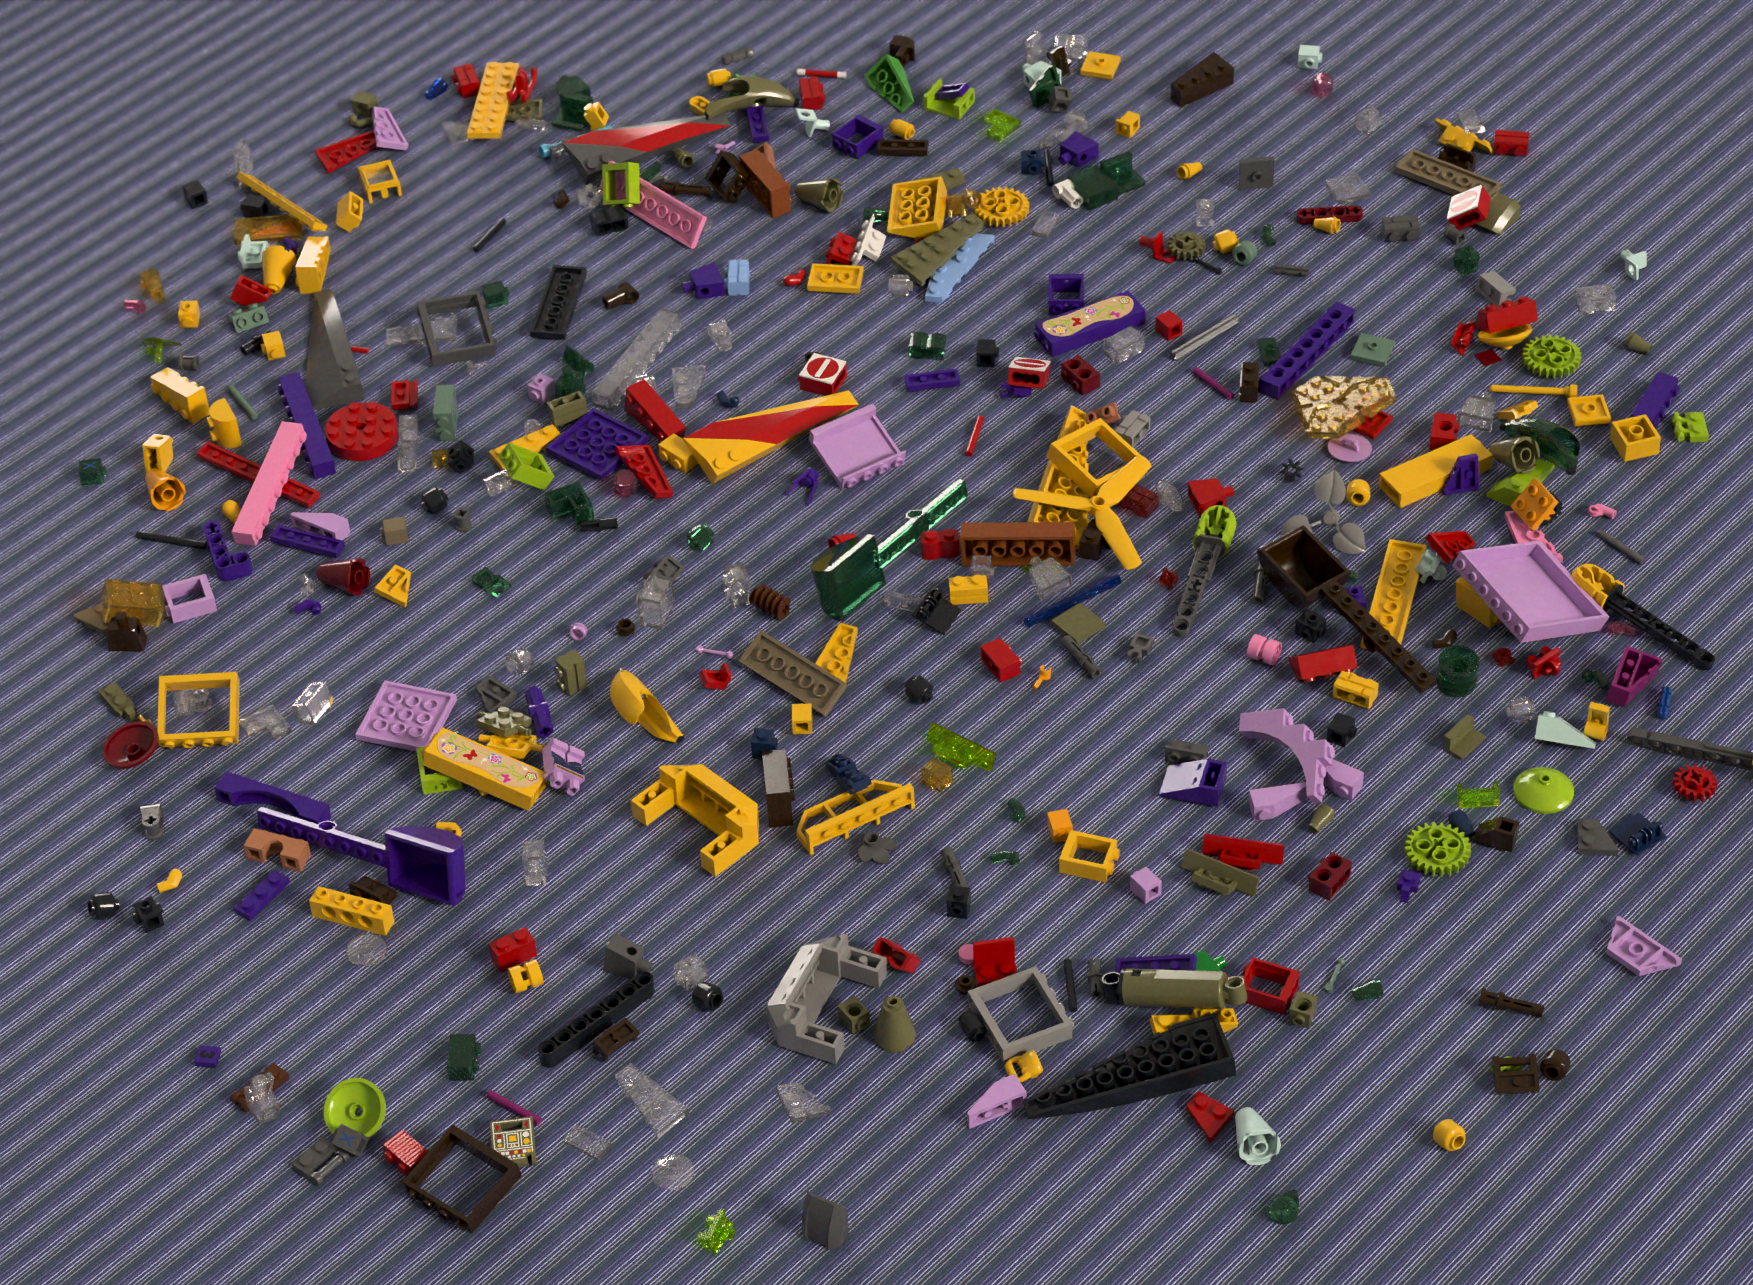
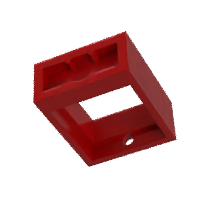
M1252 957L1249 965H1245L1242 974L1247 992V1001L1245 1003L1285 1015L1299 987L1300 971ZM1255 976L1284 984L1279 997L1249 987Z

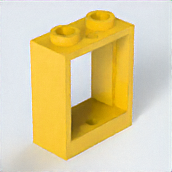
M1070 830L1059 858V873L1106 883L1109 875H1112L1114 872V861L1119 859L1120 849L1117 848V840ZM1077 847L1106 853L1103 864L1075 859L1074 855Z

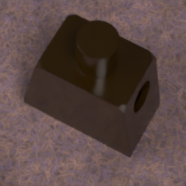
M124 611L117 612L111 618L108 627V651L144 652L148 638L139 618L127 617Z

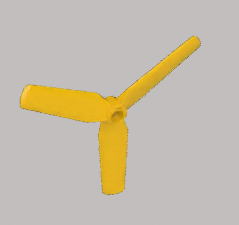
M1137 455L1102 485L1098 495L1091 497V499L1022 488L1014 489L1013 497L1015 499L1088 511L1091 516H1094L1097 528L1102 532L1103 537L1126 570L1134 569L1142 563L1119 517L1110 507L1119 503L1151 468V463L1144 456Z

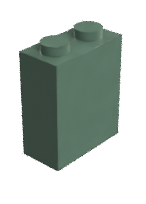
M436 385L433 417L437 441H453L456 439L458 405L454 385Z

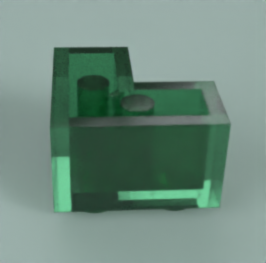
M579 481L544 493L546 509L553 520L571 515L577 526L581 525L582 521L594 520L592 502Z

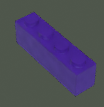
M1657 372L1632 412L1631 417L1646 414L1654 428L1657 429L1660 418H1664L1667 407L1671 406L1673 397L1679 393V378Z

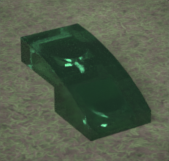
M486 566L471 577L472 582L495 597L500 596L511 588V584L500 574L495 576Z

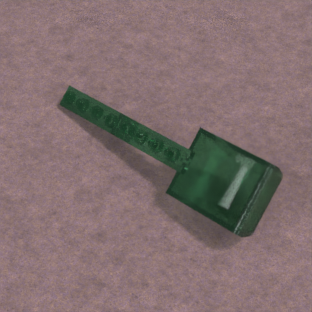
M958 479L922 510L917 509L906 514L907 522L879 546H877L875 535L866 534L841 542L819 555L812 562L811 571L820 606L824 613L836 621H843L886 585L883 567L918 539L921 533L930 529L968 497L965 480Z

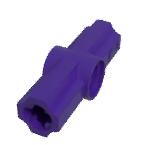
M536 686L529 687L525 691L529 716L532 718L537 736L547 738L554 732L548 703L544 700L541 688Z

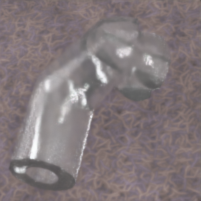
M303 573L299 577V580L303 583L300 592L305 596H309L310 592H313L316 584L306 573Z

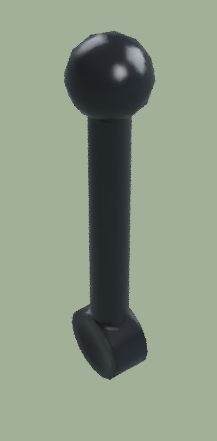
M1193 256V262H1199L1214 270L1217 275L1222 273L1220 267L1216 268Z

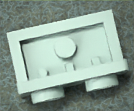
M245 234L244 240L241 241V250L238 252V261L241 262L243 269L263 268L262 253L269 246L268 241H251L249 234Z

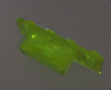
M934 722L930 724L926 740L935 744L933 745L932 753L938 755L940 759L948 760L958 768H966L975 764L985 770H993L997 756L995 752Z

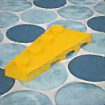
M839 623L815 663L845 683L847 682L858 628Z

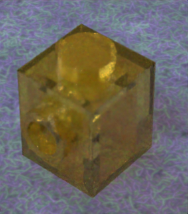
M935 757L921 768L922 782L940 793L953 782L952 767Z

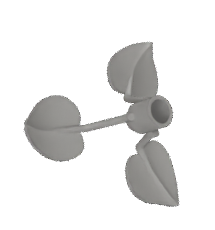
M1332 470L1320 478L1315 485L1316 497L1321 502H1327L1329 510L1323 514L1321 520L1309 524L1308 518L1305 515L1291 517L1283 525L1280 537L1301 525H1304L1312 534L1311 527L1318 524L1335 525L1339 533L1333 537L1334 546L1346 554L1362 553L1366 551L1365 537L1362 529L1355 523H1346L1340 529L1338 523L1339 513L1331 506V503H1342L1346 495V488L1342 477L1336 470Z

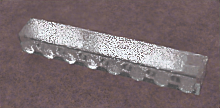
M660 308L591 392L593 406L612 412L620 404V401L626 395V388L638 381L640 376L646 372L648 366L654 362L657 355L663 351L666 344L672 340L674 334L680 330L681 321L679 313Z

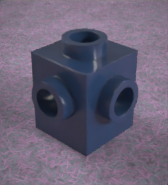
M1021 150V174H1042V167H1045V156L1041 157V150Z

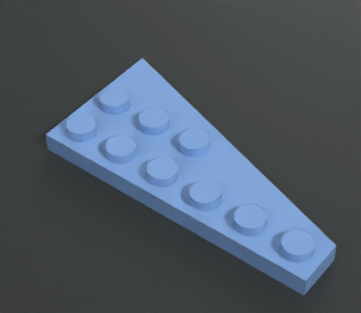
M976 233L972 238H968L965 241V245L962 248L959 247L956 250V254L942 268H938L934 272L935 275L929 280L925 301L943 303L952 292L955 284H959L961 277L966 275L975 265L981 253H985L987 246L995 241V235Z

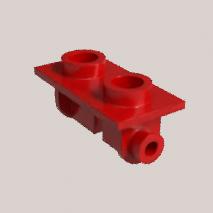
M1459 321L1451 342L1453 348L1462 356L1466 348L1469 347L1471 334L1476 328L1475 323L1472 321L1466 324Z

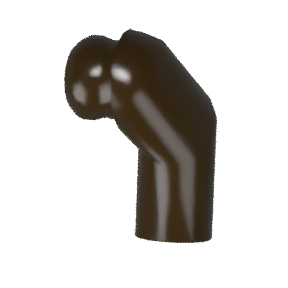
M563 189L558 191L559 197H557V201H553L557 209L564 208L569 202L568 195Z
M1449 629L1442 639H1433V649L1451 647L1457 639V632Z

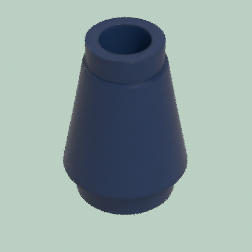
M1459 809L1449 815L1448 820L1452 828L1458 827V833H1465L1464 838L1468 837L1471 839L1474 836L1475 832L1466 812H1462Z

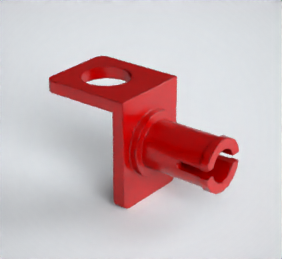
M1159 232L1153 239L1141 236L1139 246L1152 249L1153 259L1171 264L1177 257H1162L1164 254H1171L1163 246V232Z

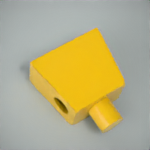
M154 434L143 443L146 474L154 468L166 472L173 459V439L170 436Z

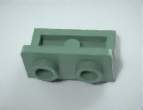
M255 302L247 305L248 308L234 309L231 311L232 314L227 315L228 320L233 323L237 333L268 323L269 319L264 305Z

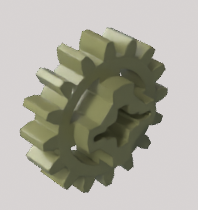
M1181 231V234L1174 233V237L1170 236V240H1168V252L1171 253L1172 257L1177 256V259L1183 258L1184 261L1188 258L1193 260V256L1199 258V255H1203V251H1205V239H1202V235L1197 236V232L1193 234L1190 231L1185 233Z

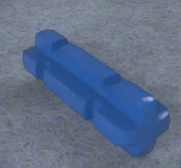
M1664 686L1661 689L1657 717L1659 719H1666L1668 716L1672 695L1670 687Z

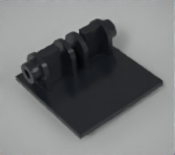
M936 588L926 594L911 616L944 635L962 609L943 599V591L940 588Z

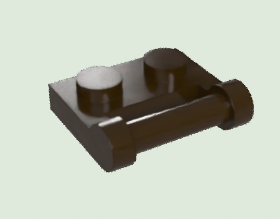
M1528 1054V1057L1512 1058L1492 1056L1496 1095L1539 1093V1078L1535 1054ZM1529 1065L1530 1070L1501 1072V1067Z

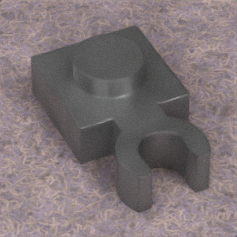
M1136 633L1129 645L1127 660L1130 661L1132 657H1137V663L1140 664L1142 662V655L1147 656L1154 644V638Z

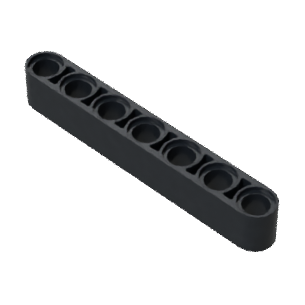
M646 971L636 974L543 1040L538 1046L541 1065L546 1068L556 1066L650 999L655 994L653 975Z

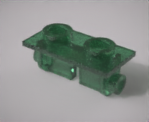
M566 345L562 358L564 363L582 378H584L586 372L594 371L595 367L592 362L584 359L576 349Z

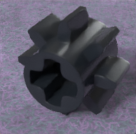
M1289 459L1288 465L1282 463L1284 470L1280 471V473L1285 474L1284 480L1291 478L1292 482L1296 480L1295 476L1302 477L1300 471L1304 468L1298 465L1300 461L1293 463V460ZM1291 466L1292 468L1296 469V472H1293V475L1292 472H1288V469H1290Z

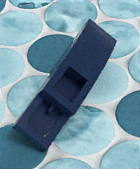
M834 755L825 762L834 779L850 795L866 789L872 784L870 777L859 771L855 762L844 755Z

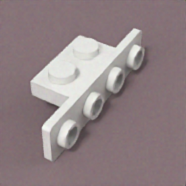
M873 216L869 220H865L861 227L863 230L860 232L857 238L859 241L854 248L856 252L853 253L850 259L852 266H856L859 263L862 254L875 262L881 254L886 235L872 228L875 220Z

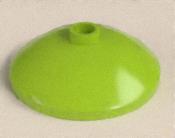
M1535 767L1518 775L1514 782L1513 793L1518 803L1524 808L1536 813L1551 814L1562 811L1571 804L1574 797V786L1564 773L1556 769Z
M350 1078L340 1082L330 1091L324 1104V1120L332 1134L343 1124L370 1138L381 1127L386 1114V1102L383 1093L374 1083L363 1078ZM362 1109V1114L358 1116V1110Z

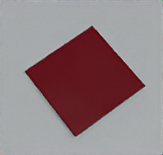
M1492 349L1475 354V357L1485 367L1502 361Z

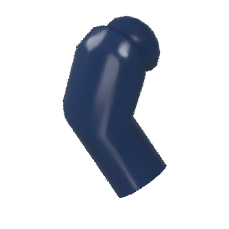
M724 391L717 393V398L722 406L736 408L740 400L737 396H731L729 399Z

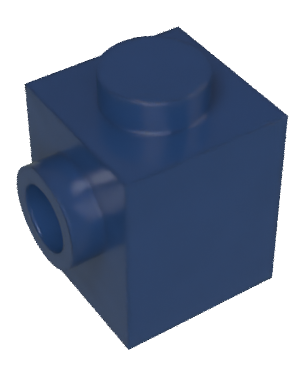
M754 728L751 740L752 758L762 759V751L777 749L778 739L774 737V730Z

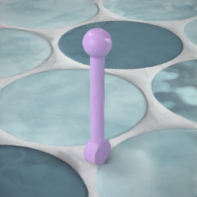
M703 646L696 647L697 653L717 654L726 656L729 659L734 656L731 651L721 652L705 649Z

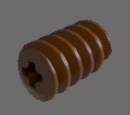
M765 584L755 588L749 596L750 604L766 611L780 621L784 620L789 613L790 598H785L783 594L773 591L770 587L767 588Z

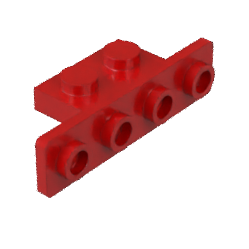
M1204 834L1202 853L1220 856L1221 862L1233 867L1240 866L1247 870L1260 869L1262 862L1283 864L1285 845Z

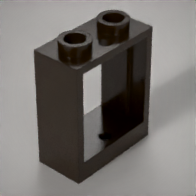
M720 150L705 179L722 200L735 203L751 175L734 154ZM732 167L736 173L728 187H726L723 180Z

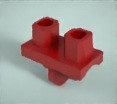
M1545 646L1539 651V659L1534 655L1527 658L1526 666L1531 670V677L1534 680L1543 674L1556 676L1560 673L1559 653H1561V649L1556 647L1552 650Z

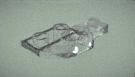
M417 414L399 415L398 472H414L417 470L418 416Z

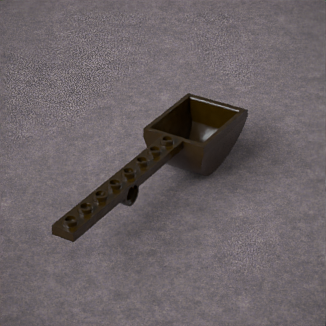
M1304 525L1257 549V556L1264 572L1280 594L1292 605L1303 609L1324 597L1363 636L1365 647L1371 653L1378 651L1420 694L1435 686L1436 679L1342 587L1348 581L1351 572Z

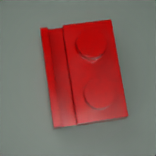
M415 379V382H410L409 380L391 382L392 410L410 409L412 406L418 408L417 379Z

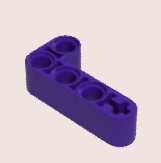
M207 522L204 525V532L218 579L225 582L249 576L253 571L250 555L246 552L230 555L219 522Z

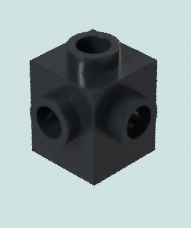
M460 440L448 449L447 464L452 469L461 474L473 466L474 449Z
M1308 609L1296 619L1295 634L1312 643L1322 638L1327 631L1326 619Z
M152 896L133 904L135 913L132 914L136 925L140 924L145 933L164 925L163 909L159 902L155 903Z

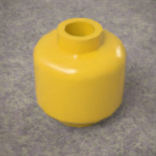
M1229 229L1216 233L1214 235L1215 241L1212 242L1215 251L1219 250L1223 255L1232 252L1233 248L1239 243L1235 232H1231Z
M1362 479L1352 480L1346 488L1348 502L1357 507L1365 505L1370 499L1369 484Z
M1445 1119L1435 1126L1433 1139L1435 1143L1445 1150L1455 1151L1460 1149L1465 1143V1130L1451 1119Z

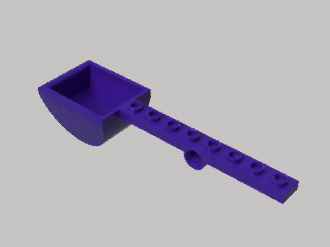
M264 807L257 810L259 828L287 837L302 839L309 844L387 868L388 886L452 906L458 904L465 893L464 842L461 837L452 832L423 826L397 827L389 829L384 833L385 845L338 831L337 824L333 821H323L316 824Z

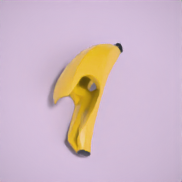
M620 668L611 682L610 697L621 717L632 725L638 722L657 738L675 743L682 742L684 735L654 695L634 674Z

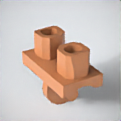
M1115 402L1086 413L1088 424L1099 418L1107 425L1121 420L1117 403Z

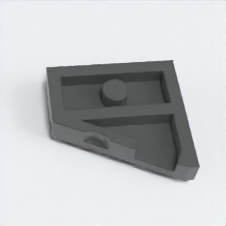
M491 676L486 677L476 686V692L488 713H492L500 707H507L518 698L516 691Z
M1578 818V854L1618 855L1617 846L1599 820Z

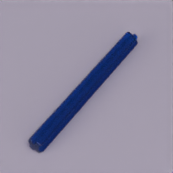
M1114 575L1025 617L1023 619L1025 626L1031 627L1078 603H1082L1120 585L1122 580L1119 575Z

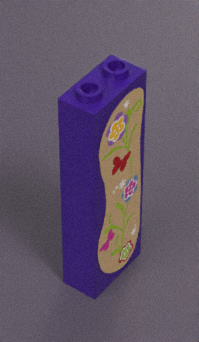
M1128 290L1035 323L1034 337L1036 341L1042 344L1043 349L1051 357L1145 324L1146 310Z

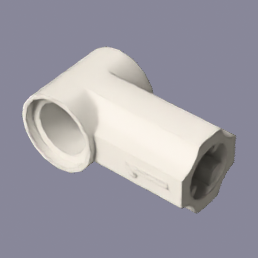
M1067 179L1052 186L1054 196L1057 199L1062 198L1071 208L1077 209L1083 203V197L1074 189L1071 180Z

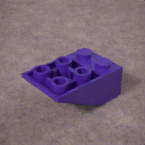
M1202 759L1169 765L1159 796L1218 807L1227 779V762Z

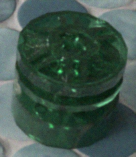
M1452 645L1440 653L1436 684L1442 693L1457 698L1465 697L1475 690L1480 664L1476 652L1467 646Z

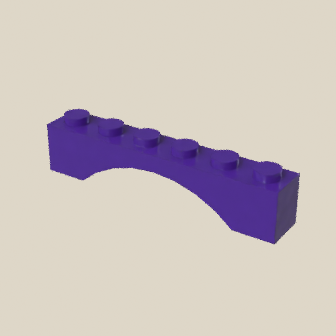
M226 771L214 787L217 801L232 806L255 803L272 805L286 810L296 818L316 824L330 821L332 818L329 804L323 801L301 796L289 790H283L273 785L242 777L239 774Z

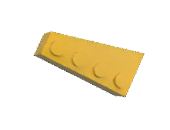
M329 237L307 238L295 266L297 274L296 286L299 287L300 294H314V292L322 290L331 251Z
M168 367L150 376L152 391L158 394L164 402L169 403L173 410L178 411L185 420L187 419L194 424L210 415L205 387H197L196 382L190 383L187 377L181 378L179 373Z

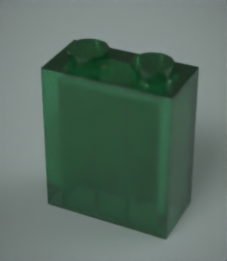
M1098 165L1068 175V179L1073 183L1074 189L1083 197L1082 204L1089 211L1118 200V186Z

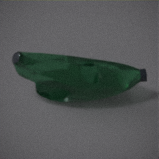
M1529 418L1501 422L1500 430L1506 432L1511 438L1519 433L1522 436H1528L1535 440L1540 449V456L1566 472L1567 475H1573L1577 472V456L1580 451V443L1573 432L1553 422Z

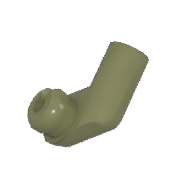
M355 114L348 116L351 126L362 128L373 125L371 117L357 119Z

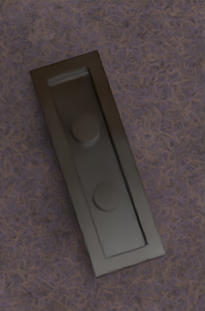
M879 139L877 155L928 156L929 140Z

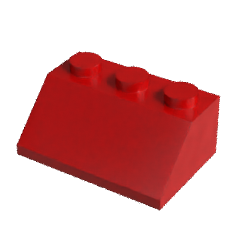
M1522 296L1516 301L1507 300L1501 302V305L1485 306V309L1478 312L1475 321L1476 329L1491 334L1538 321L1536 302L1528 298V296Z
M1344 645L1288 657L1297 680L1303 679L1304 683L1315 681L1316 676L1322 675V679L1334 677L1333 673L1335 672L1341 673L1345 671L1352 673V669L1358 668L1353 645Z

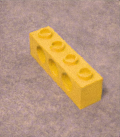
M318 886L309 900L313 917L383 936L387 935L395 922L391 905Z

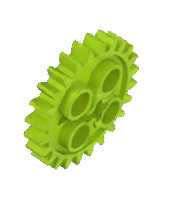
M1549 334L1547 338L1541 335V339L1535 337L1534 341L1529 340V344H1525L1522 360L1524 365H1527L1528 370L1532 369L1533 374L1539 372V376L1544 374L1548 378L1551 375L1555 379L1556 375L1562 378L1563 374L1569 376V372L1575 373V369H1579V365H1581L1582 352H1580V347H1576V343L1571 344V339L1566 341L1565 337L1560 339L1558 335L1552 337Z
M1432 822V826L1424 823V828L1418 825L1417 831L1411 830V835H1407L1404 854L1407 855L1406 860L1411 861V867L1417 865V871L1423 869L1424 875L1432 872V877L1436 873H1439L1441 877H1443V873L1451 876L1452 870L1458 873L1459 868L1464 869L1465 864L1469 863L1471 844L1468 837L1464 838V832L1458 833V827L1451 829V824L1444 827L1443 822L1439 826L1435 822Z

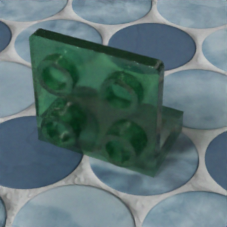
M562 91L560 94L561 109L551 124L555 127L581 132L588 123L584 117V107L590 103L593 104V97Z

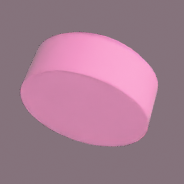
M973 944L961 946L958 951L959 960L964 964H973Z

